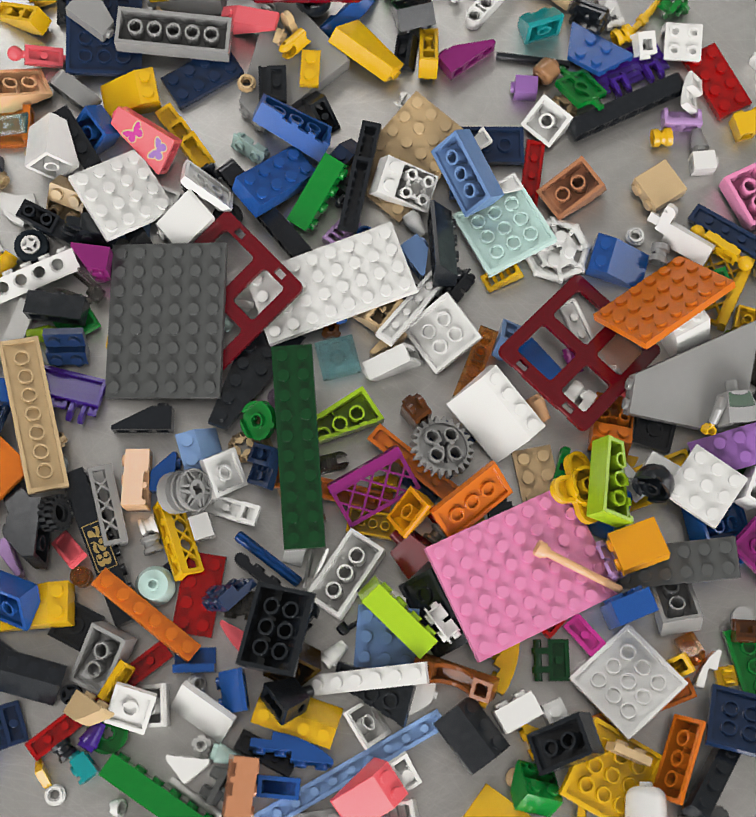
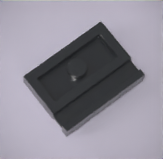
M286 65L258 66L259 101L264 93L283 103H287Z

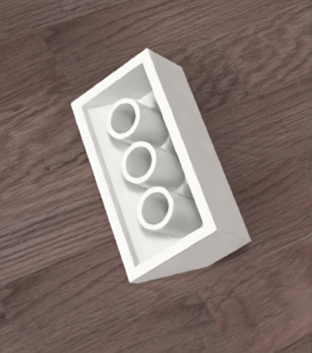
M350 528L307 591L316 593L314 603L342 621L359 596L358 592L367 584L386 556L385 549L353 528Z

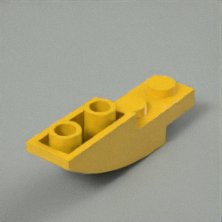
M520 643L493 655L491 658L494 660L492 666L497 668L498 671L493 670L490 675L500 678L496 692L500 696L505 694L514 675ZM478 701V703L483 709H485L488 705L487 703Z

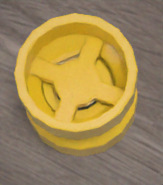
M627 23L621 29L616 28L610 31V38L612 43L621 47L625 42H632L630 35L635 34L632 26Z
M668 127L663 130L651 129V147L656 148L660 145L665 147L672 146V128Z

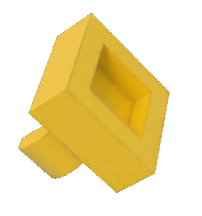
M733 665L718 667L717 671H713L715 684L725 687L739 685Z

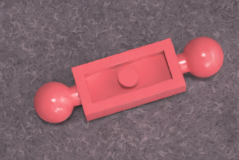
M25 44L24 51L18 46H11L7 51V55L12 61H19L21 58H24V65L62 69L63 63H66V55H63V48Z

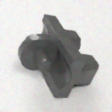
M213 766L209 776L217 780L214 787L204 784L199 792L206 799L205 803L210 806L217 807L219 801L224 800L228 768Z

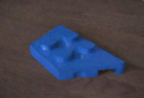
M572 22L567 60L599 77L608 70L619 67L620 63L626 60L629 62L633 59V53Z

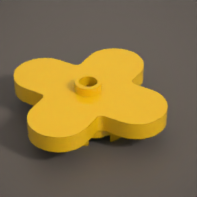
M574 451L564 458L563 466L566 475L552 480L550 493L558 503H572L578 520L583 524L590 525L598 521L586 516L590 462L584 453Z

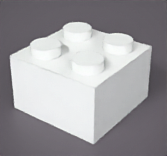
M520 690L511 695L512 700L508 702L507 700H502L493 705L495 709L491 711V714L503 734H509L544 714L532 691Z

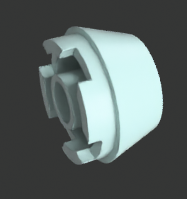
M151 566L144 569L138 575L135 582V592L154 607L166 604L175 593L176 583L172 573L161 566Z

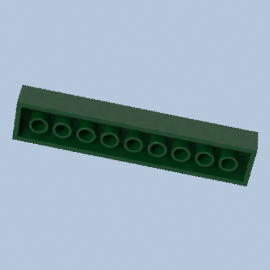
M312 344L271 347L284 550L326 548Z

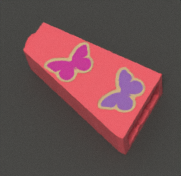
M118 106L112 114L113 119L110 124L157 174H167L182 143V139L132 109Z

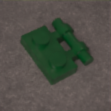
M534 639L533 648H531V654L534 656V667H532L534 681H543L542 673H548V681H570L569 640L547 639V648H541V639ZM542 654H547L548 666H542Z

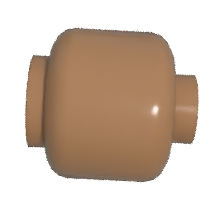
M544 57L533 67L532 76H538L539 85H550L560 75L559 63L554 58Z

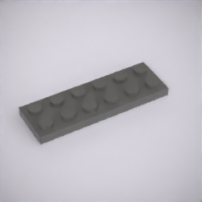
M736 536L666 543L670 551V558L668 560L630 573L616 581V583L621 585L624 590L633 589L640 585L644 588L741 578Z

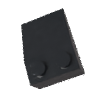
M576 712L526 735L540 776L605 754L590 712Z

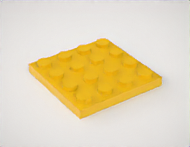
M593 717L592 719L605 754L569 767L559 789V795L597 817H625V797L627 791L633 786H639L641 781L652 782L653 786L662 755L633 738L628 741L615 727L598 717ZM616 739L628 743V747L633 750L636 747L646 751V755L653 758L651 766L639 765L605 750L607 741L615 742Z

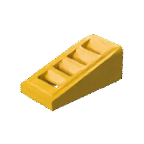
M518 264L504 270L508 274L506 278L502 272L498 273L502 279L499 282L494 275L492 277L494 285H491L486 273L481 275L480 278L488 292L491 293L525 277ZM512 267L515 271L513 274L509 270Z

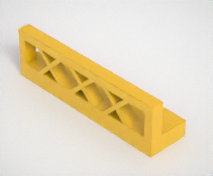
M157 501L152 509L174 581H181L189 574L203 572L204 567L187 514H169L162 509ZM176 520L183 524V532L175 527ZM182 539L189 543V550L181 546L180 541ZM188 557L195 561V568H188L186 562Z

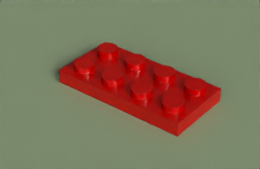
M715 42L701 49L700 62L682 61L688 72L692 70L702 80L703 97L718 121L751 106L752 101Z
M199 552L204 571L189 574L180 581L173 623L189 635L212 638L217 612L208 611L202 604V598L211 586L222 585L227 557ZM188 557L186 560L188 568H195V561Z

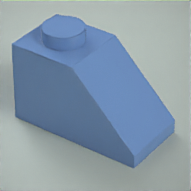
M415 234L400 246L409 268L422 281L425 277L429 245L423 237L420 238L418 234Z
M503 319L492 348V356L497 360L504 361L499 356L498 350L521 325Z

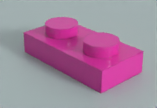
M579 613L562 626L589 657H592L606 644Z

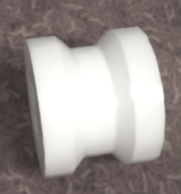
M154 514L150 515L147 519H138L143 537L160 533Z

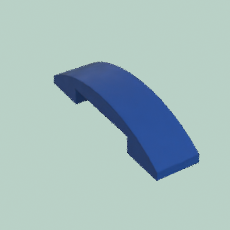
M375 0L346 3L336 15H331L319 28L330 38L337 26L360 19Z

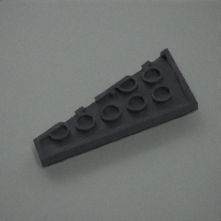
M264 330L234 359L222 387V399H217L208 424L228 430L242 414L244 406L253 401L257 394L273 379L272 351ZM298 336L274 346L303 345L306 337Z

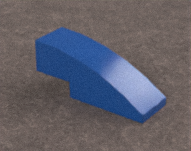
M265 774L257 775L256 797L299 801L301 778Z

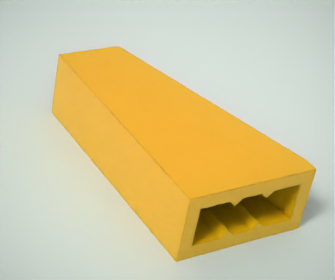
M359 19L337 26L328 40L333 46L384 82L392 79L395 80L401 74L400 70L404 64Z

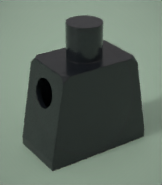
M287 678L264 683L260 698L279 724L284 725L306 712L310 698L314 696V689L311 685L302 687L296 678Z

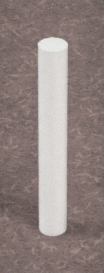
M173 776L169 780L168 784L211 815L214 817L222 816L220 809L205 803L206 800L179 780Z

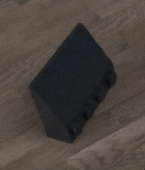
M258 582L235 664L257 671L295 677L316 593Z

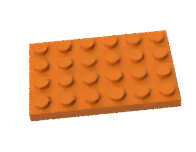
M679 255L594 313V320L647 350L736 287L735 281Z

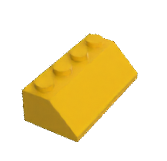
M260 694L250 721L251 723L296 736L327 749L331 748L343 708L310 698L305 713L284 725H280L260 698Z

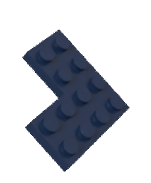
M230 51L229 62L191 59L192 61L161 77V81L179 109L182 110L244 74V71Z
M482 127L462 128L470 129L473 136L475 137ZM484 127L493 140L492 144L481 150L489 165H524L523 127ZM449 187V200H456Z

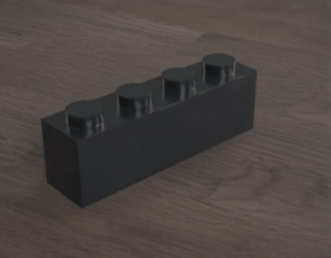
M713 747L681 812L688 817H710L741 754Z

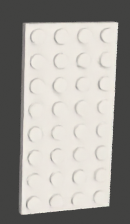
M392 222L282 261L281 263L302 283L303 290L264 331L271 347L418 293ZM281 269L275 273L281 280L286 276ZM266 270L262 271L249 284L258 314L283 290L279 282Z

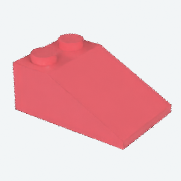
M374 757L330 802L340 817H381L394 809L408 795V792L388 761Z

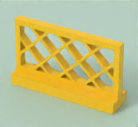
M710 255L704 267L715 270V267L725 264L728 274L735 281L736 286L728 294L724 295V301L719 303L715 301L713 305L704 309L705 311L716 309L718 316L716 320L710 318V324L716 326L717 330L724 332L753 267L748 271H742L739 268L731 270L728 262L724 259L713 264Z

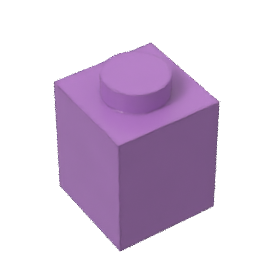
M516 75L514 82L511 81L510 93H513V100L535 102L538 93V76Z

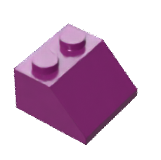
M71 242L72 250L91 277L99 283L111 282L113 260L111 248Z

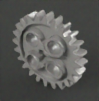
M435 416L433 421L428 418L426 422L422 421L411 435L412 440L409 445L412 446L410 453L416 454L413 460L420 461L417 466H424V473L430 470L431 477L435 473H438L439 479L443 475H445L446 479H449L451 474L453 477H456L468 468L469 462L473 459L471 455L474 449L470 447L474 443L468 441L471 435H465L466 428L460 430V423L454 425L452 418L449 422H446L445 416H443L441 421H439L437 416Z

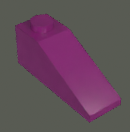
M491 39L453 45L449 49L445 48L438 55V66L451 81L493 52L496 41Z

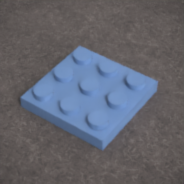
M358 604L354 666L376 668L414 663L416 655L364 604ZM408 608L411 612L414 610L420 615V609Z

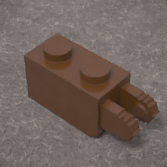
M416 393L414 396L410 394L402 401L400 415L413 430L422 421L426 422L428 418L431 419L432 411L420 394Z

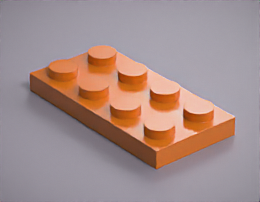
M491 460L429 511L446 538L471 527L511 495L513 491L497 464Z

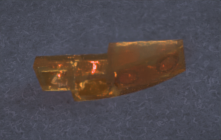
M480 326L478 332L483 338L472 346L452 398L485 369L498 336V331Z

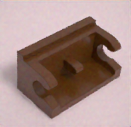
M731 619V642L756 643V620Z

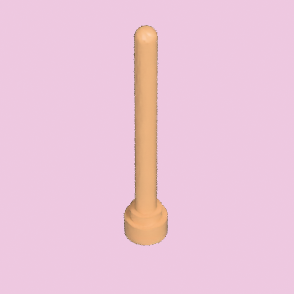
M539 540L535 545L533 555L539 558L548 557L617 593L623 591L621 585L550 550L551 547L546 542Z

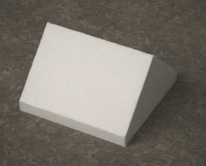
M543 94L520 125L550 148L565 134L573 116Z
M161 683L137 686L138 688L158 694L147 728L171 726L170 684Z
M364 701L343 713L365 750L392 733L379 710L369 706Z
M174 754L166 755V761L184 784L190 782L213 763V760L208 758Z

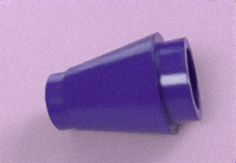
M100 722L90 726L79 737L80 741L77 745L92 753L94 749H97L106 725Z

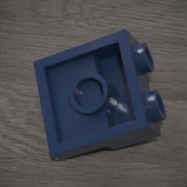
M43 328L42 336L46 345L45 354L49 365H55L56 367L75 365L81 367L84 364H89L90 351L83 328Z
M233 578L226 585H213L206 591V595L202 598V604L208 611L227 612L257 584L253 578Z

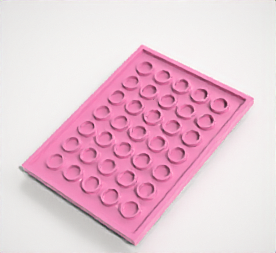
M550 490L424 548L478 663L619 594L548 557L539 558L533 555L535 545L539 540H542L551 547L550 550L613 581L608 577V572L604 565L605 560L601 558L598 550H596V542L588 526L578 520L573 504L558 503L552 497Z

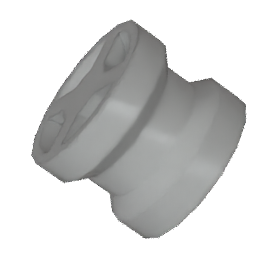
M159 533L140 539L141 544L145 548L143 551L145 556L164 550L163 545L159 541L161 538Z

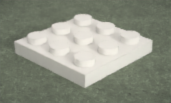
M448 292L444 293L423 310L405 331L408 338L437 375L483 338Z
M696 444L674 476L675 487L669 499L712 529H715L748 478Z

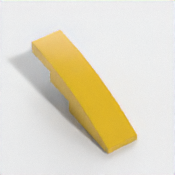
M170 102L154 112L165 130L182 139L179 148L192 163L199 168H202L206 163H215V160L195 132L190 129L182 116H179Z

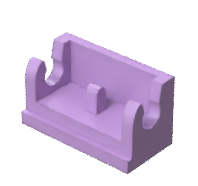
M664 108L661 111V130L671 127L673 132H690L694 128H701L703 125L702 110L697 109V113L690 115L688 112L668 111V108Z

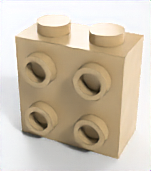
M666 159L635 177L631 184L633 193L640 197L644 208L650 211V213L652 211L659 212L669 203H673L683 197L687 191L686 186Z

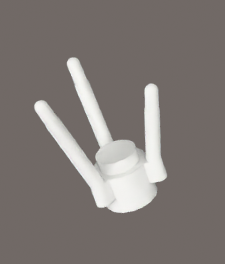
M325 548L314 575L310 574L314 549L310 550L305 576L302 580L304 583L302 588L309 590L316 580L327 557L329 548Z

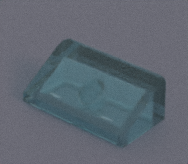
M28 112L0 115V136L27 133Z

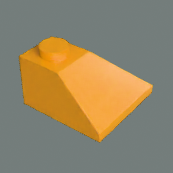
M410 486L386 518L400 535L406 539L430 514L429 510L435 504L427 495Z

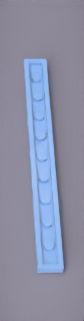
M438 709L433 710L374 744L367 750L362 751L300 787L299 801L279 799L256 812L254 816L293 817L342 789L374 757L390 761L404 751L406 752L437 734L439 731L433 723L442 717Z

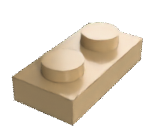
M616 739L615 742L607 741L605 750L639 765L651 766L653 758L647 756L646 751L636 747L633 750L628 747V743Z

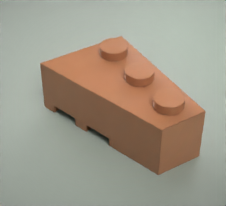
M229 754L221 817L254 816L252 802L257 792L256 778L260 768L259 758Z

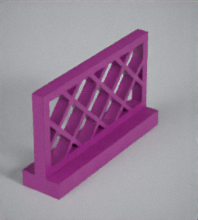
M397 445L326 484L350 528L399 501L407 491L400 488L403 477L410 478L415 485V489L421 488ZM400 459L403 464L402 472L390 471L392 463ZM378 470L387 472L384 483L373 481L374 474ZM389 473L400 476L397 487L387 484ZM361 480L369 482L366 493L355 491L357 482ZM372 483L383 486L380 497L369 494ZM385 487L396 489L393 499L383 498ZM343 490L352 492L349 503L341 502L336 494ZM354 493L365 496L362 507L351 504ZM368 497L379 500L377 508L373 510L365 508ZM350 507L361 510L360 517L354 521H351L348 516Z

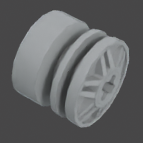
M190 468L164 474L157 484L156 495L158 503L163 510L169 514H181L204 509L210 502L212 487L209 478L203 471Z

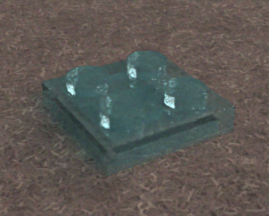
M352 334L314 343L323 381L362 372Z

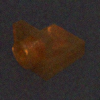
M693 631L674 639V643L680 653L686 652L693 666H698L705 659V649Z

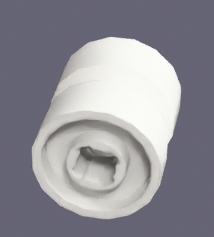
M575 379L564 394L582 411H586L598 395L590 389L585 390V385Z

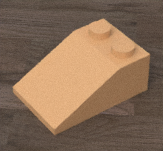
M41 68L0 70V113L16 112L23 109V104L33 105L53 95Z

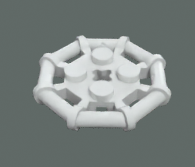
M551 216L545 221L556 236L557 242L525 260L535 278L541 277L557 282L560 285L571 279L574 275L585 273L592 245L589 244L580 229V224L562 219L558 221L555 216ZM558 226L561 228L568 229L570 231L568 234H566L564 231L561 230L556 231V228ZM574 234L576 235L581 245H575L574 241L571 238ZM553 247L561 249L559 255L556 252L552 253ZM576 252H582L579 263L574 261ZM535 255L541 263L539 267L533 258ZM568 266H571L573 268L565 273H562V269ZM544 268H553L556 274L544 271Z

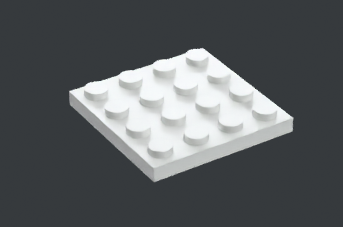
M134 149L68 177L70 184L106 242L159 220L173 206L146 161Z
M629 624L625 625L569 677L575 687L628 741L688 685V682Z

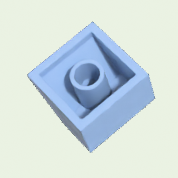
M216 428L193 429L175 434L184 470L196 468L202 471L199 463L200 460L222 452Z

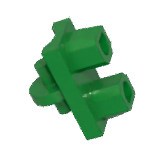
M661 0L657 5L664 12L661 16L664 20L674 12L679 17L680 15H687L690 11L687 5L689 3L688 0Z

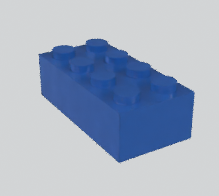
M290 146L236 176L232 191L252 215L257 218L303 191L315 168L297 148Z

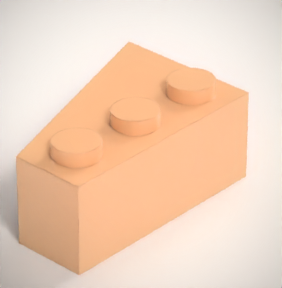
M126 449L125 455H122L124 472L121 477L122 493L120 506L127 512H151L152 493L149 491L153 452L150 449Z

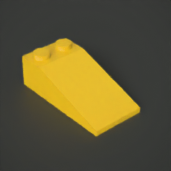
M68 580L37 584L41 601L29 630L75 626V585ZM0 621V632L22 631V629Z

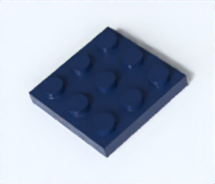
M712 684L704 744L756 757V694Z

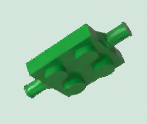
M564 65L559 67L560 73L564 77L556 80L554 86L577 109L590 104L598 111L604 108L605 105L599 100L606 97L607 91L585 69L571 72Z

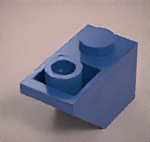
M177 452L169 454L151 470L149 491L156 494L157 484L164 474L181 470L182 460Z

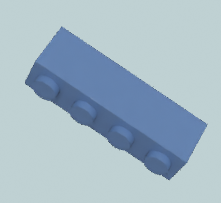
M470 129L455 130L431 151L465 217L491 206L505 195Z

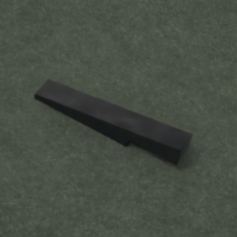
M362 120L338 226L340 231L357 234L380 137V123Z

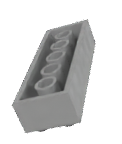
M118 6L114 44L116 50L120 52L229 62L233 23L231 17Z

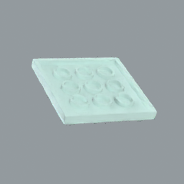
M524 186L522 190L506 193L491 206L468 217L464 216L462 210L452 215L453 219L456 220V225L489 278L557 242L556 236Z

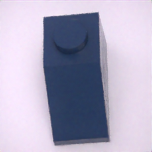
M352 138L340 143L330 155L348 165L349 168L353 162L357 142Z

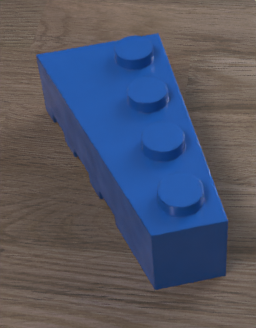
M263 93L254 110L252 121L320 162L330 146L332 126Z

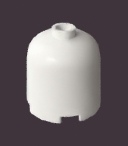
M639 782V786H633L626 793L625 817H667L665 793L660 788L653 787L652 782Z

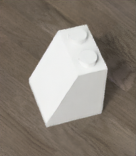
M49 112L29 127L24 167L53 180L59 175L66 176L79 167V161L66 119Z
M187 190L156 223L158 228L156 232L163 241L166 239L169 244L193 243L215 221V218L194 192Z
M705 310L701 311L660 340L670 357L710 340V318Z

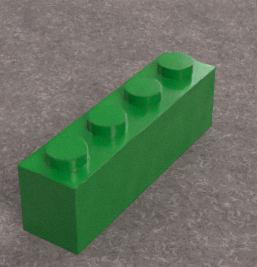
M325 152L286 220L306 232L315 230L319 223L318 218L320 214H324L329 206L327 202L338 191L337 185L340 180L343 181L347 176L348 165Z

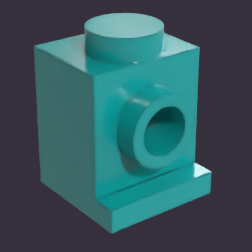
M78 750L69 757V763L72 765L70 770L75 777L81 778L78 781L80 785L85 784L101 771L88 751L80 752Z

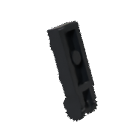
M242 552L235 554L234 560L236 564L256 580L281 586L282 581L274 575H271V577L264 573L265 569L259 564H251L247 555H244Z

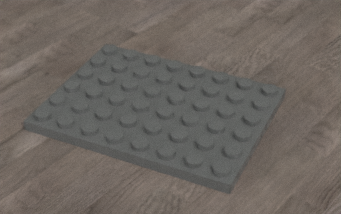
M226 242L113 245L104 398L222 399L228 244Z

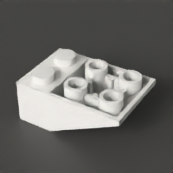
M387 155L379 159L369 194L387 202L427 213L439 176Z

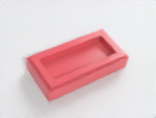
M67 530L50 543L72 570L88 556Z

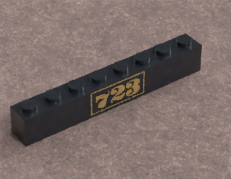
M83 467L67 472L69 488H64L69 498L68 501H71L72 505L70 506L73 508L74 517L96 576L106 567L135 591L132 582L128 583L126 575L129 573L125 563L121 564L119 556L122 555L118 545L107 547L103 545L88 472ZM105 510L102 512L103 519H107ZM111 527L106 532L107 541L115 537ZM104 596L115 627L120 628L135 621Z

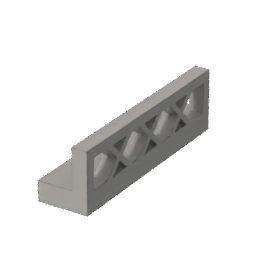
M112 464L87 468L104 547L119 544V547L127 545L129 540ZM103 471L104 481L102 484L94 480L93 472ZM101 488L107 491L109 499L106 503L98 499L97 494ZM105 508L112 512L113 519L111 522L102 518V512ZM111 527L116 530L117 539L107 541L106 532Z

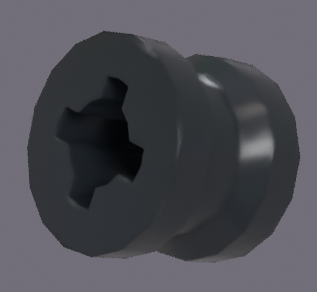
M75 684L64 686L60 692L61 701L67 705L76 690L83 692L82 688Z
M69 737L63 739L51 749L53 753L59 756L61 764L78 751L77 747L72 746Z

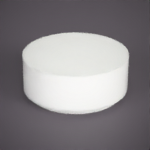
M741 606L732 611L731 619L753 620V614L749 608Z

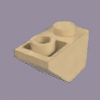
M76 690L63 710V713L74 721L87 727L110 719L115 714L108 709L109 704L100 699L96 701L97 696L87 690L85 693Z

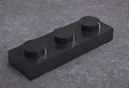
M243 729L233 749L245 756L257 757L260 764L284 777H290L294 769V764H289L290 755L276 757L274 753L267 752L265 755L253 754V751L249 750L250 738L260 737Z

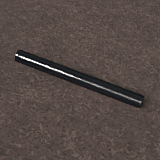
M497 52L496 59L530 64H537L543 58ZM556 59L559 67L562 65L566 68L570 67V61Z

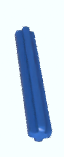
M240 531L237 533L234 539L293 586L297 587L301 583L302 578L244 532Z

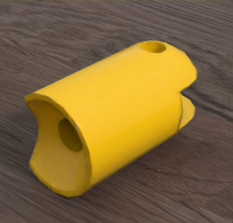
M299 28L280 44L279 52L283 53L282 57L284 59L293 58L311 42L306 37V31L303 28Z

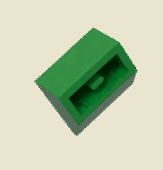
M518 759L510 790L514 810L551 817L563 803L562 796L559 795V786L555 772L540 776L535 763Z

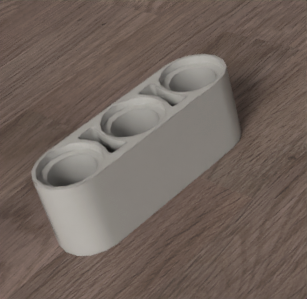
M60 69L48 82L53 90L81 111L84 106L102 103V100L93 91L63 69Z

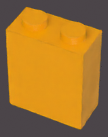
M654 516L608 533V540L605 541L608 551L614 553L616 559L613 562L617 571L621 570L623 576L670 558V551Z

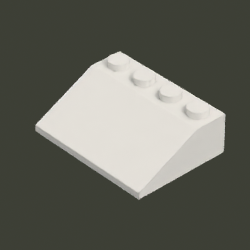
M489 365L446 403L452 413L496 464L532 439L546 426L497 365Z

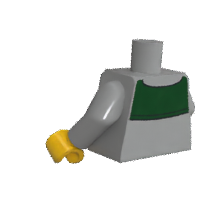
M737 380L726 381L727 392L716 396L713 411L708 419L709 423H704L701 426V433L713 436L717 433L715 425L718 427L744 426L756 422V400L750 390H739Z

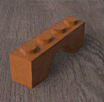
M427 653L421 659L417 656L415 657L414 663L427 662L430 683H442L457 687L466 692L469 698L487 704L495 699L500 678Z

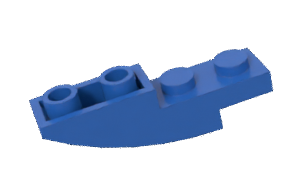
M272 732L271 740L250 738L249 750L253 751V754L265 755L267 752L274 753L276 757L290 755L289 764H294L296 768L315 766L316 770L326 771L332 767L334 761L317 746L285 733Z

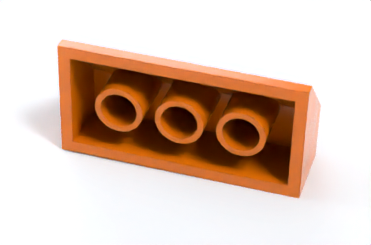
M674 714L653 787L663 790L668 802L680 806L684 804L707 722Z

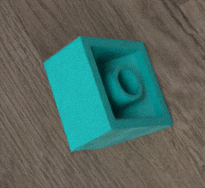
M551 7L542 8L537 12L525 13L520 16L517 27L524 45L559 35L564 14L557 8Z

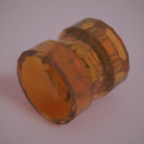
M76 566L70 572V580L74 585L86 588L93 582L94 575L90 569L84 566Z

